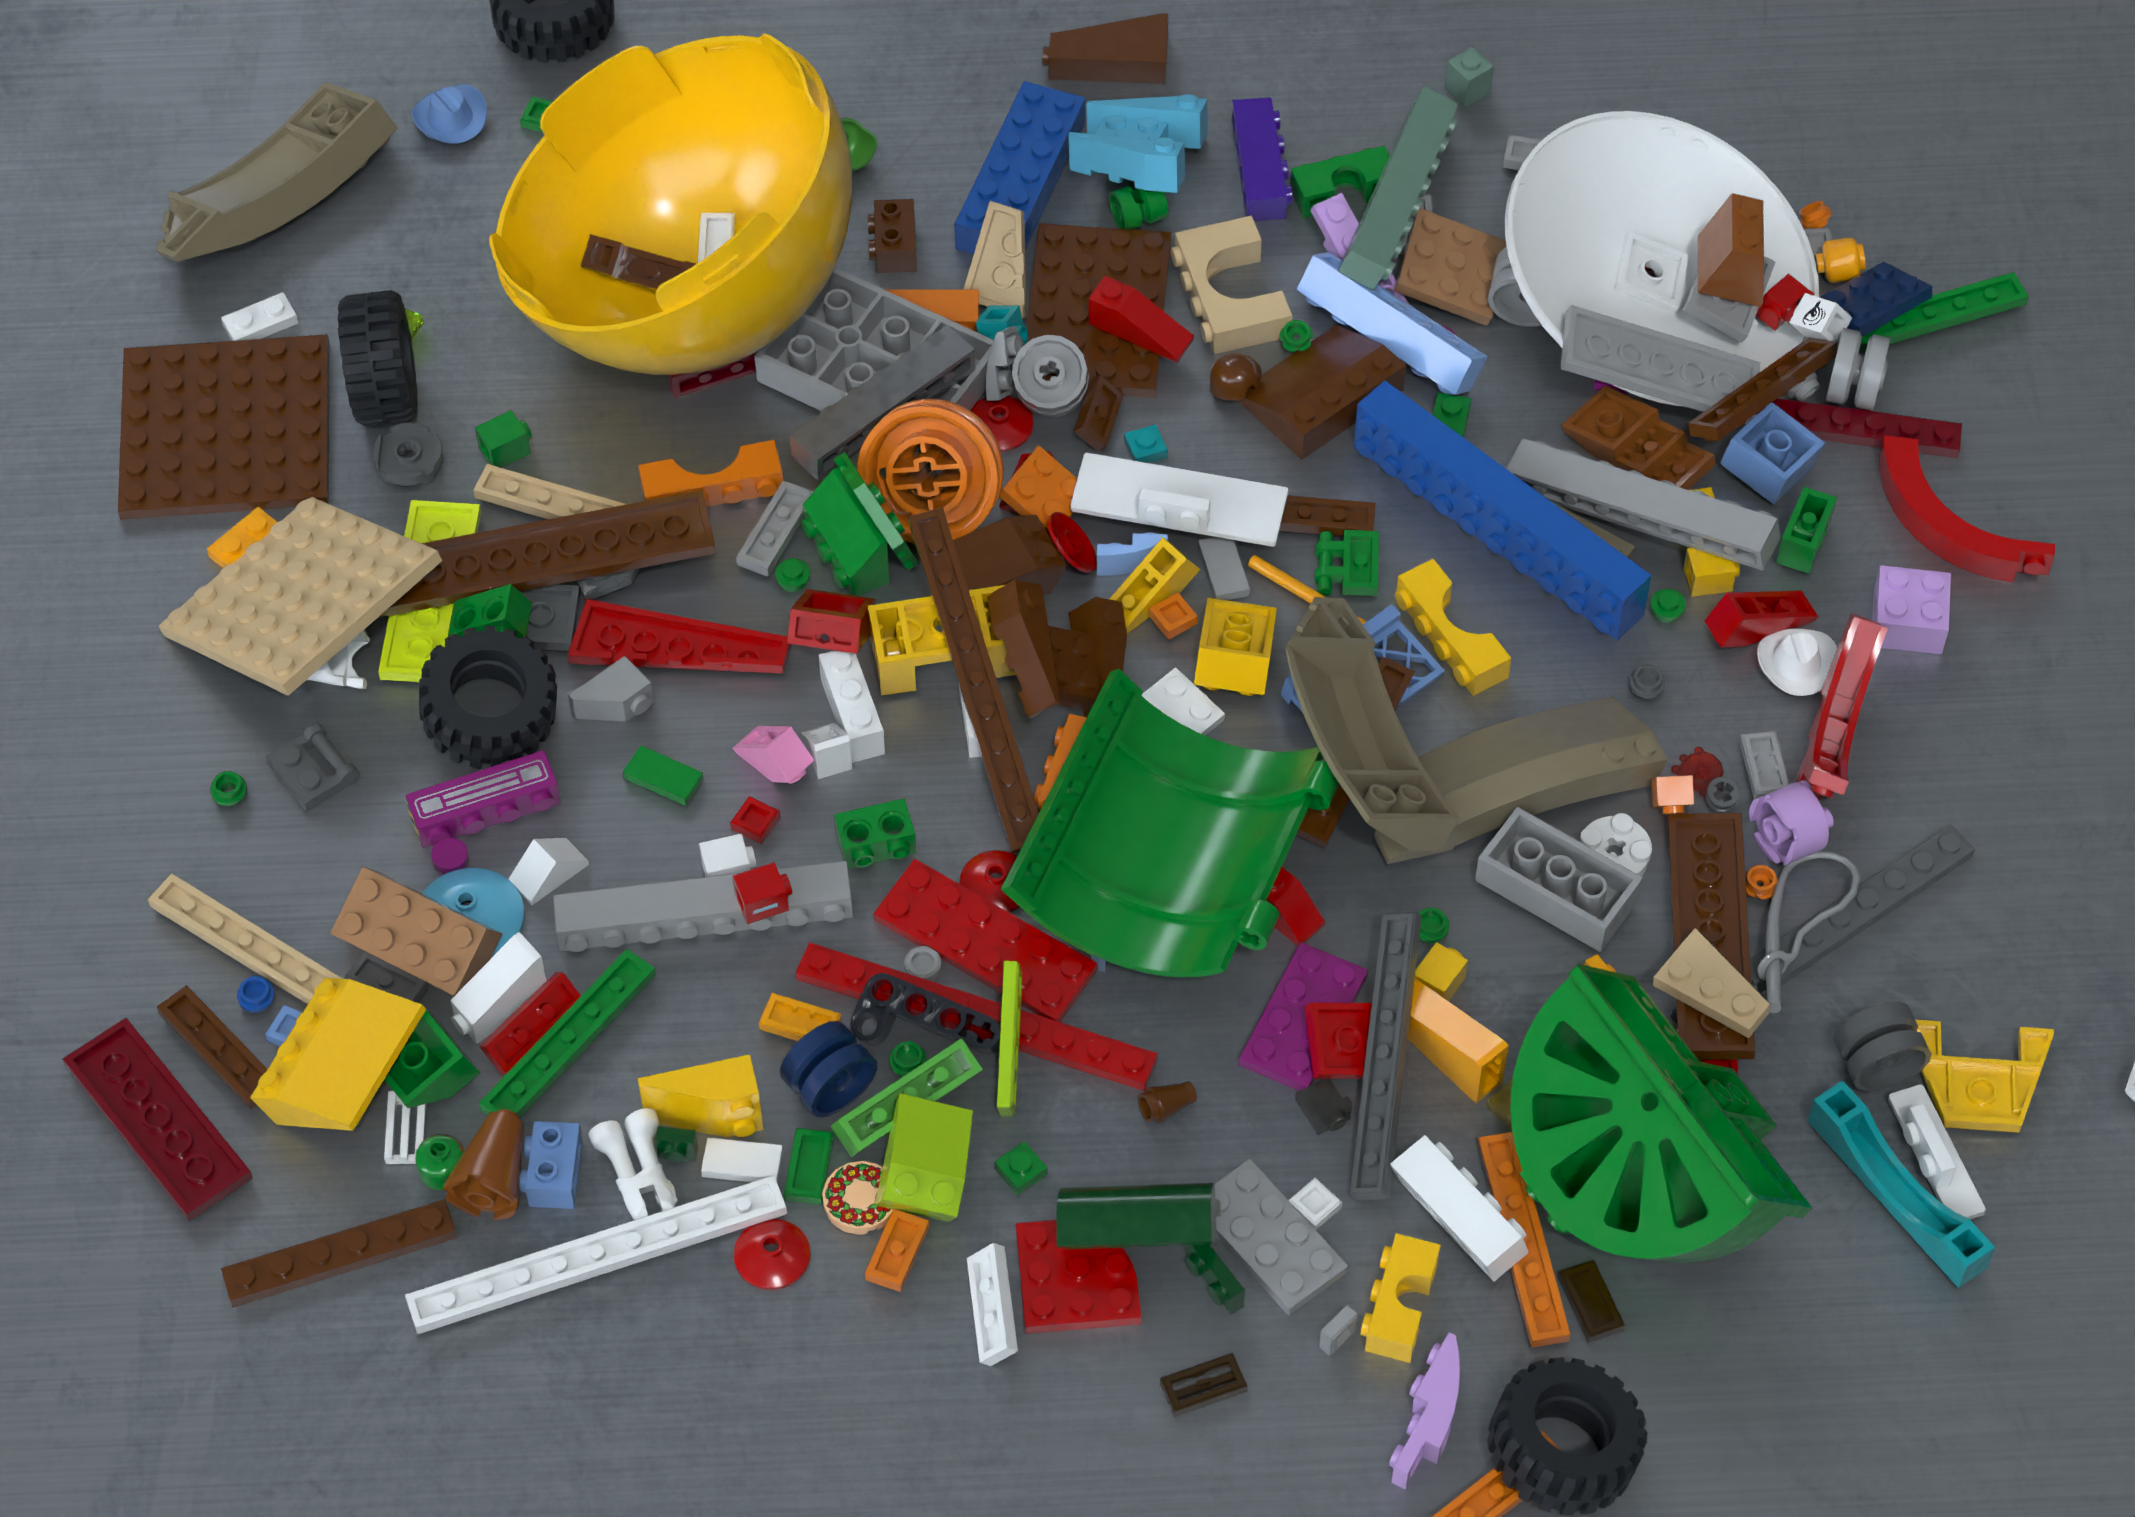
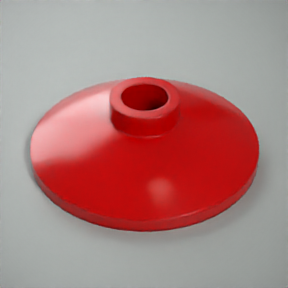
M1007 396L1001 400L987 401L986 397L976 402L970 410L990 429L1001 452L1020 447L1032 434V413L1016 398Z
M1061 512L1052 513L1048 517V529L1051 539L1063 560H1066L1076 569L1085 573L1095 570L1097 567V556L1085 532L1066 514Z
M1000 850L986 851L974 856L965 864L960 874V885L1009 913L1020 907L1001 890L1017 858L1015 854ZM994 874L1002 875V876L999 877V878H992V877H990L991 875H994Z
M771 1219L749 1226L738 1237L734 1247V1263L738 1273L746 1282L761 1289L776 1290L792 1285L803 1276L810 1263L811 1251L806 1235L799 1227L782 1219ZM769 1245L778 1246V1248L772 1252L764 1249L766 1246Z

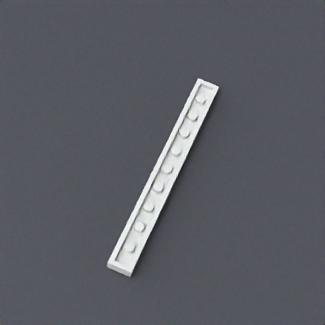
M773 1175L406 1294L405 1297L418 1335L786 1215V1205Z

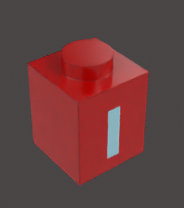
M775 862L733 876L735 897L747 925L789 911L788 896L793 894L792 887L786 873L780 875Z

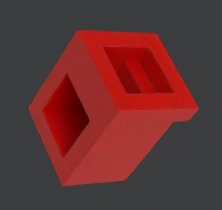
M1788 273L1766 292L1763 297V304L1758 308L1756 316L1776 331L1785 322L1790 324L1789 322L1793 317L1794 310L1801 302L1804 294L1807 293L1814 296V293Z

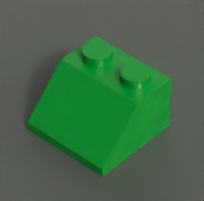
M426 1009L384 1080L407 1108H412L454 1096L474 1079L480 1071L443 1025Z

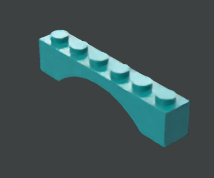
M1843 1080L1813 1100L1807 1122L1958 1288L1988 1268L1995 1246L1969 1218L1943 1205L1909 1173L1885 1141L1868 1107Z

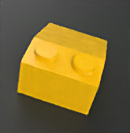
M1207 597L1194 685L1203 686L1208 690L1225 689L1238 691L1240 694L1247 696L1255 694L1264 695L1277 608Z
M750 1054L637 1078L642 1109H654L660 1125L696 1130V1132L725 1138L733 1136L747 1137L756 1131L764 1130L760 1096Z

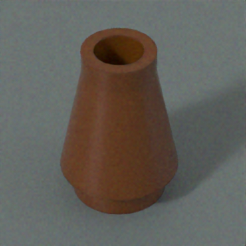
M1190 1081L1180 1084L1147 1087L1145 1092L1138 1096L1141 1114L1149 1123L1153 1121L1161 1123L1181 1109L1197 1101L1196 1090Z

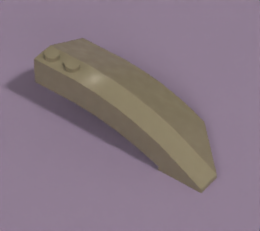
M324 82L276 132L237 162L181 192L175 193L169 190L168 200L171 202V207L164 213L161 229L165 236L163 240L158 242L157 252L161 256L179 262L247 243L277 229L313 207L337 189L357 170L363 168L367 164L368 158L390 140V136L398 127L376 99Z

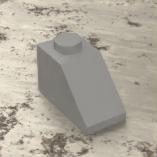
M625 656L568 695L572 716L575 719L627 722L635 715L643 714L654 703L651 682Z

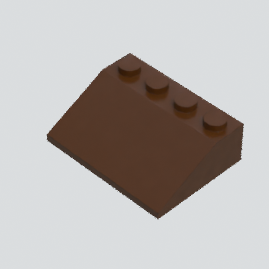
M1335 325L1312 340L1311 346L1307 350L1296 351L1262 374L1258 389H1254L1251 386L1247 390L1245 398L1237 401L1303 460L1356 423L1357 404L1382 382L1387 381L1402 392L1404 390L1406 364L1383 344Z

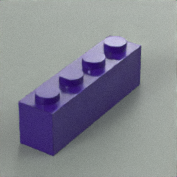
M1271 97L1232 100L1231 123L1245 215H1252L1254 221L1286 219L1287 205H1292L1293 198L1291 185H1285V180H1288L1287 160H1281V155H1284L1283 135H1277V130H1280L1279 110H1273Z

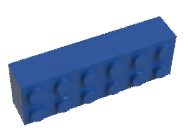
M1023 81L954 223L956 250L974 254L990 201L1024 211L1026 250L1069 159L1068 134L1069 132L1081 133L1085 125V97Z

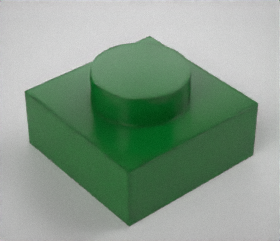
M1025 1141L994 1162V1169L1017 1195L1048 1175V1167Z

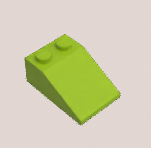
M899 1093L875 1205L889 1209L894 1208L902 1212L944 1222H950L958 1216L965 1182L973 1110Z

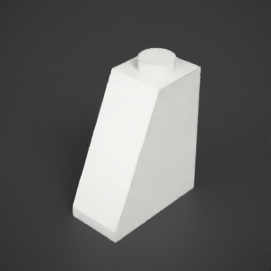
M520 932L515 934L451 999L454 1016L451 1017L453 1025L461 1035L468 1034L476 1044L492 1034L546 982L542 956Z

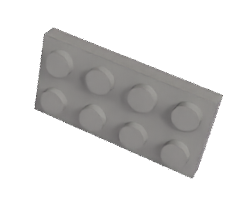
M1251 1159L1215 1183V1198L1220 1201L1221 1217H1216L1217 1238L1288 1316L1348 1273V1265Z

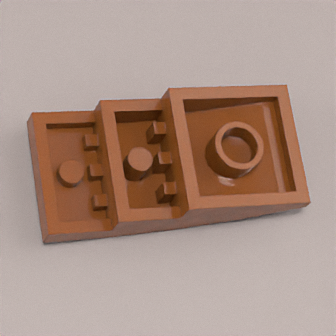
M1606 385L1561 425L1562 430L1598 460L1606 461L1614 467L1626 471H1638L1651 479L1670 481L1677 487L1689 490L1716 465L1715 455L1687 442L1685 431L1659 420L1658 409Z

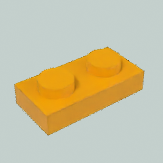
M257 507L207 548L208 556L222 568L235 563L245 554L248 546L259 542L269 534L271 527L277 521Z

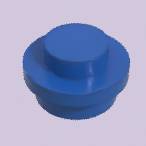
M259 976L245 979L237 991V1000L241 1008L252 1013L266 1010L271 1006L275 998L272 984Z

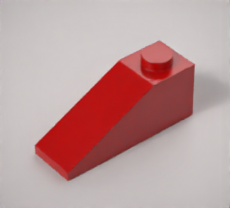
M1108 276L1103 277L1089 297V325L1178 363L1194 340L1192 333L1138 290Z
M1801 590L1731 592L1723 596L1704 622L1721 648L1746 647L1760 642L1770 634L1784 629H1795L1814 622L1819 616Z

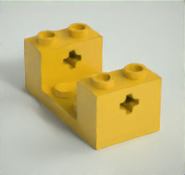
M1004 585L969 590L996 678L1016 675L1015 670L1009 671L1004 658L1009 655L1003 640H997L993 632L987 597ZM932 596L868 606L870 642L881 696L916 691L915 666L951 661L944 635L935 629L940 622Z

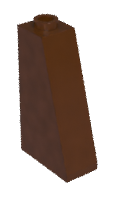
M1161 13L1050 33L1049 47L1043 46L1042 61L1043 66H1049V80L1165 84L1168 14Z

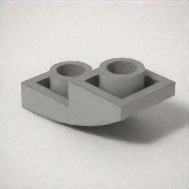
M1011 326L997 332L994 338L986 371L987 401L1001 400L1013 394L1014 380L1010 364L1014 363L1015 357L1021 347H1023L1022 338L1018 335L1017 326Z

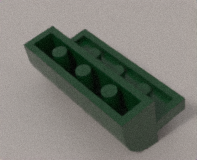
M1215 1182L1060 1188L1056 1214L1057 1247L1066 1250L1217 1245L1216 1217H1221L1220 1201L1215 1198Z

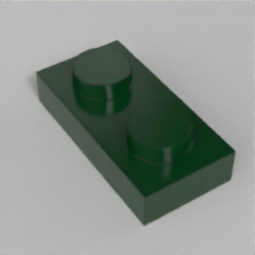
M1210 1245L1187 1246L1186 1264L1194 1276H1201L1207 1283L1208 1292L1213 1301L1218 1306L1224 1305L1231 1315L1244 1307L1245 1289Z

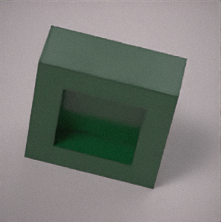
M658 1126L655 1138L658 1158H664L674 1163H681L685 1160L696 1161L698 1152L696 1130Z

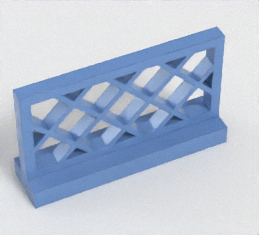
M1391 604L1363 624L1376 642L1373 648L1375 656L1380 657V660L1382 656L1389 659L1405 661V667L1409 669L1410 661L1424 663L1431 671L1425 677L1413 676L1410 684L1414 685L1409 689L1407 688L1397 707L1399 708L1442 677L1445 670L1399 620L1401 613ZM1397 633L1406 643V652L1386 650L1387 640ZM1292 675L1285 679L1280 695L1289 705L1294 702L1302 711Z

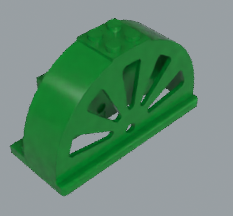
M1577 964L1568 973L1569 978L1543 1005L1526 1033L1518 1054L1511 1088L1510 1113L1512 1133L1516 1152L1523 1170L1519 1174L1527 1183L1525 1188L1528 1194L1536 1202L1541 1203L1549 1213L1547 1219L1550 1224L1561 1233L1573 1234L1600 1250L1616 1255L1664 1262L1690 1263L1715 1259L1740 1250L1763 1236L1785 1216L1803 1218L1812 1210L1813 1207L1761 1140L1777 1125L1734 1069L1700 1062L1634 976Z

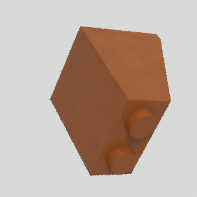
M1731 193L1698 235V293L1761 307L1763 304L1764 286L1763 200Z

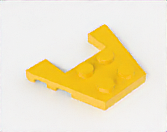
M1916 1020L1918 1024L1917 1032L1923 1035L1932 1054L1930 1062L1921 1073L1944 1127L2019 1133L2052 1042L2054 1029L2020 1027L2017 1034L2018 1061L1943 1056L1941 1021Z

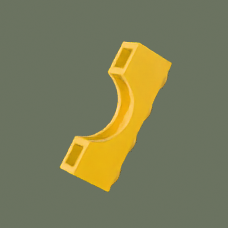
M1431 559L1398 576L1395 599L1398 606L1403 611L1407 610L1414 619L1418 632L1423 636L1426 635L1432 642L1439 659L1442 661L1446 660L1453 669L1457 682L1461 686H1466L1474 696L1509 678L1511 657L1492 633L1474 634L1465 632L1448 620L1444 610L1450 604L1453 583L1437 562Z

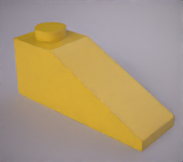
M1164 538L1156 544L1109 598L1110 600L1122 602L1127 634L1149 618V608L1177 592L1180 594L1201 570Z

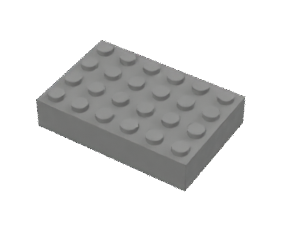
M835 267L825 287L803 316L780 337L755 354L756 377L758 382L822 411L825 407L833 405L845 397L852 388L859 387L871 379L878 370L885 369L898 360L905 351L912 350L921 344L928 335L938 332L946 325H949L975 348V371L935 399L950 401L971 410L986 390L987 363L994 340ZM920 445L917 447L916 451H921Z

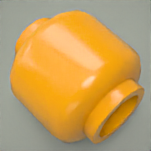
M1852 237L1825 241L1822 245V253L1816 254L1818 274L1825 273L1829 283L1847 282L1854 277H1859L1861 271L1866 270L1863 244H1857L1856 240Z

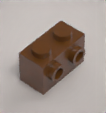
M914 199L874 200V214H868V233L875 234V240H869V260H876L877 273L917 272Z

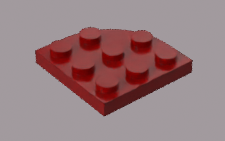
M1056 1220L1016 1223L1025 1334L1141 1325L1137 1276L1134 1266L1123 1248L1063 1250L1057 1247Z

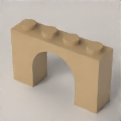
M1252 215L1176 232L1175 247L1170 248L1174 267H1180L1181 270L1180 280L1184 292H1189L1191 295L1190 306L1193 316L1200 318L1202 339L1204 343L1209 342L1214 355L1280 340L1281 329L1288 322L1292 321V313L1283 291L1246 299H1235L1218 293L1209 284L1211 278L1223 270L1261 262L1262 239Z

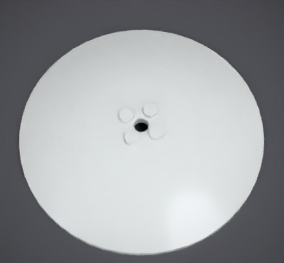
M1612 111L1592 114L1569 122L1546 136L1531 151L1520 166L1508 195L1505 213V238L1513 274L1530 309L1545 330L1561 347H1563L1566 311L1571 305L1760 362V372L1808 339L1787 322L1775 331L1761 320L1756 328L1751 327L1748 337L1741 343L1683 312L1698 273V235L1731 193L1763 200L1764 256L1775 261L1763 297L1767 291L1788 273L1813 292L1816 297H1819V282L1815 258L1807 235L1791 205L1776 185L1753 162L1728 143L1709 132L1671 117L1645 112ZM1645 267L1653 269L1657 278L1648 275ZM1616 386L1636 396L1643 397L1655 402L1674 406H1682L1679 404H1675L1669 401H1665L1659 398H1655L1649 395H1645L1639 392H1635L1629 389Z

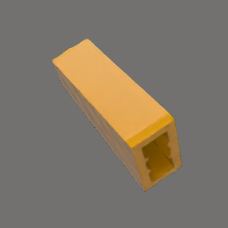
M1415 978L1408 1040L1477 1104L1503 1083L1509 1044Z

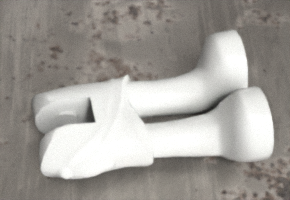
M644 1108L637 1110L626 1117L624 1122L627 1136L634 1147L642 1167V1171L636 1174L630 1160L624 1134L617 1121L601 1122L589 1131L588 1137L592 1146L599 1152L606 1154L611 1161L619 1178L616 1180L617 1186L634 1220L648 1216L645 1200L641 1194L653 1190L661 1212L675 1207L678 1200L675 1188L670 1180H667L663 1166L659 1163L654 1148L653 1138L659 1126V1119L654 1109Z

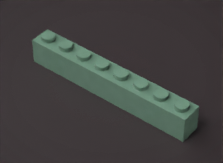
M1423 86L1408 112L1339 267V273L1373 291L1380 279L1388 280L1396 264L1391 261V258L1397 259L1405 243L1400 238H1406L1414 223L1409 217H1415L1423 202L1418 196L1423 197L1432 181L1427 176L1432 177L1441 159L1437 158L1436 155L1441 156L1449 142L1445 135L1450 136L1458 121L1457 118L1453 117L1458 103Z

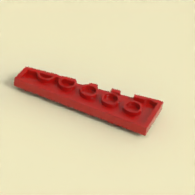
M586 599L567 657L568 663L611 666L625 656L635 667L783 674L792 644L787 643L788 636Z

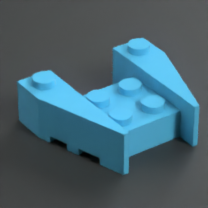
M1185 94L1170 97L1087 101V133L1069 132L1070 170L1086 175H1092L1094 172L1105 173L1109 175V181L1121 183L1123 179L1135 181V188L1142 190L1178 193L1185 179V148L1201 149L1208 135L1207 99Z

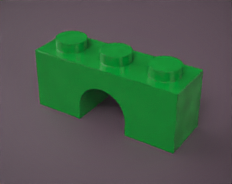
M1385 145L1291 168L1290 185L1292 196L1302 218L1312 217L1311 208L1335 196L1336 189L1342 187L1356 189L1362 195L1364 202H1369L1389 158Z

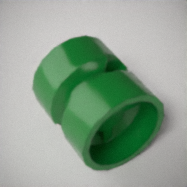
M1126 186L1109 193L1110 209L1119 229H1124L1125 231L1137 229L1143 225V221L1152 224L1168 217V203L1164 192L1142 190L1135 187L1132 189L1130 186Z

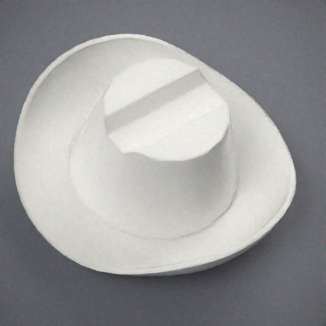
M1784 629L1770 634L1760 641L1757 649L1758 662L1764 675L1782 691L1796 696L1811 695L1821 691L1837 646L1831 637L1823 632L1808 629Z

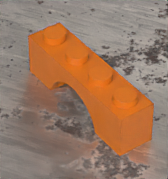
M775 440L740 446L739 453L734 462L724 470L713 474L688 472L682 469L673 459L638 465L644 501L703 490L707 507L726 503L734 504L747 499L771 497L776 493L783 481Z

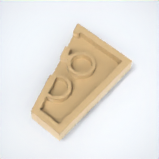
M990 201L964 289H979V304L987 307L989 305H1019L1022 318H1026L1024 211Z
M1694 928L1653 978L1654 987L1747 1038L1753 1034L1769 1014L1770 1004L1696 928Z

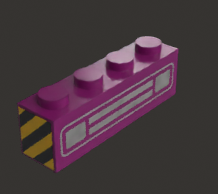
M544 750L405 794L409 814L422 848L435 845L438 841L447 838L475 834L483 830V828L499 823H509L520 816L536 811H546L552 806L561 803L558 784Z

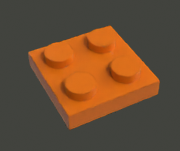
M1038 445L1001 489L999 497L1021 516L1037 515L1051 538L1047 524L1048 517L1054 512H1061L1069 517L1072 515L1071 501L1077 478Z

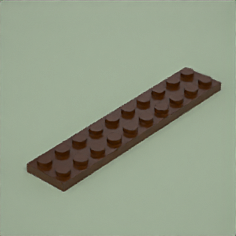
M703 490L421 543L437 550L442 562L378 618L454 604L458 599L512 584L518 591L716 554Z

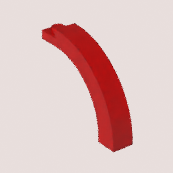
M1884 435L1879 454V472L1886 498L1903 526L1923 546L1943 560L1963 570L1994 580L2013 583L2016 572L2029 575H2049L2055 557V544L2006 538L1979 529L1964 521L1948 509L1930 488L1920 464L1919 439Z

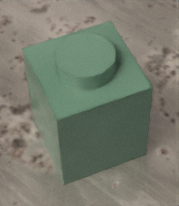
M1471 47L1447 62L1445 88L1467 107L1491 93L1494 66L1474 47Z

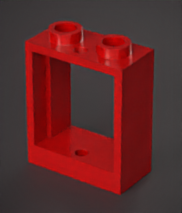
M806 589L790 609L787 643L857 654L870 637L868 606L875 605L876 599ZM823 633L827 634L829 636V640H823L821 638V635Z

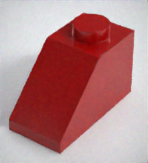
M1281 866L1266 902L1276 907L1279 912V919L1275 928L1299 946L1300 942L1306 943L1325 925V921L1301 882Z

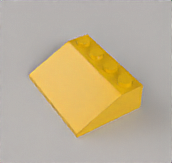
M324 978L316 987L314 995L305 1010L296 1019L295 1026L289 1036L278 1048L276 1057L259 1079L258 1086L250 1098L276 1125L353 1131L426 1011V1008L420 1003L351 979Z

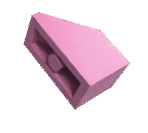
M757 726L733 747L737 755L772 782L792 784L806 774L805 768L814 761L791 726Z

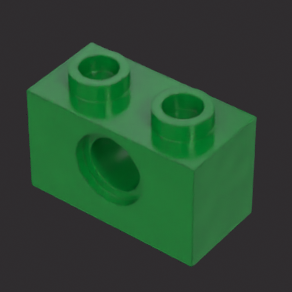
M1803 487L1782 536L1776 563L1810 574L1831 524L1837 497Z

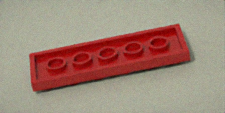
M915 858L873 913L876 922L918 946L932 948L938 952L942 960L1000 994L1003 993L1004 961H1017L1023 972L1021 1006L1036 1015L1058 1022L1062 1021L1098 971V963Z

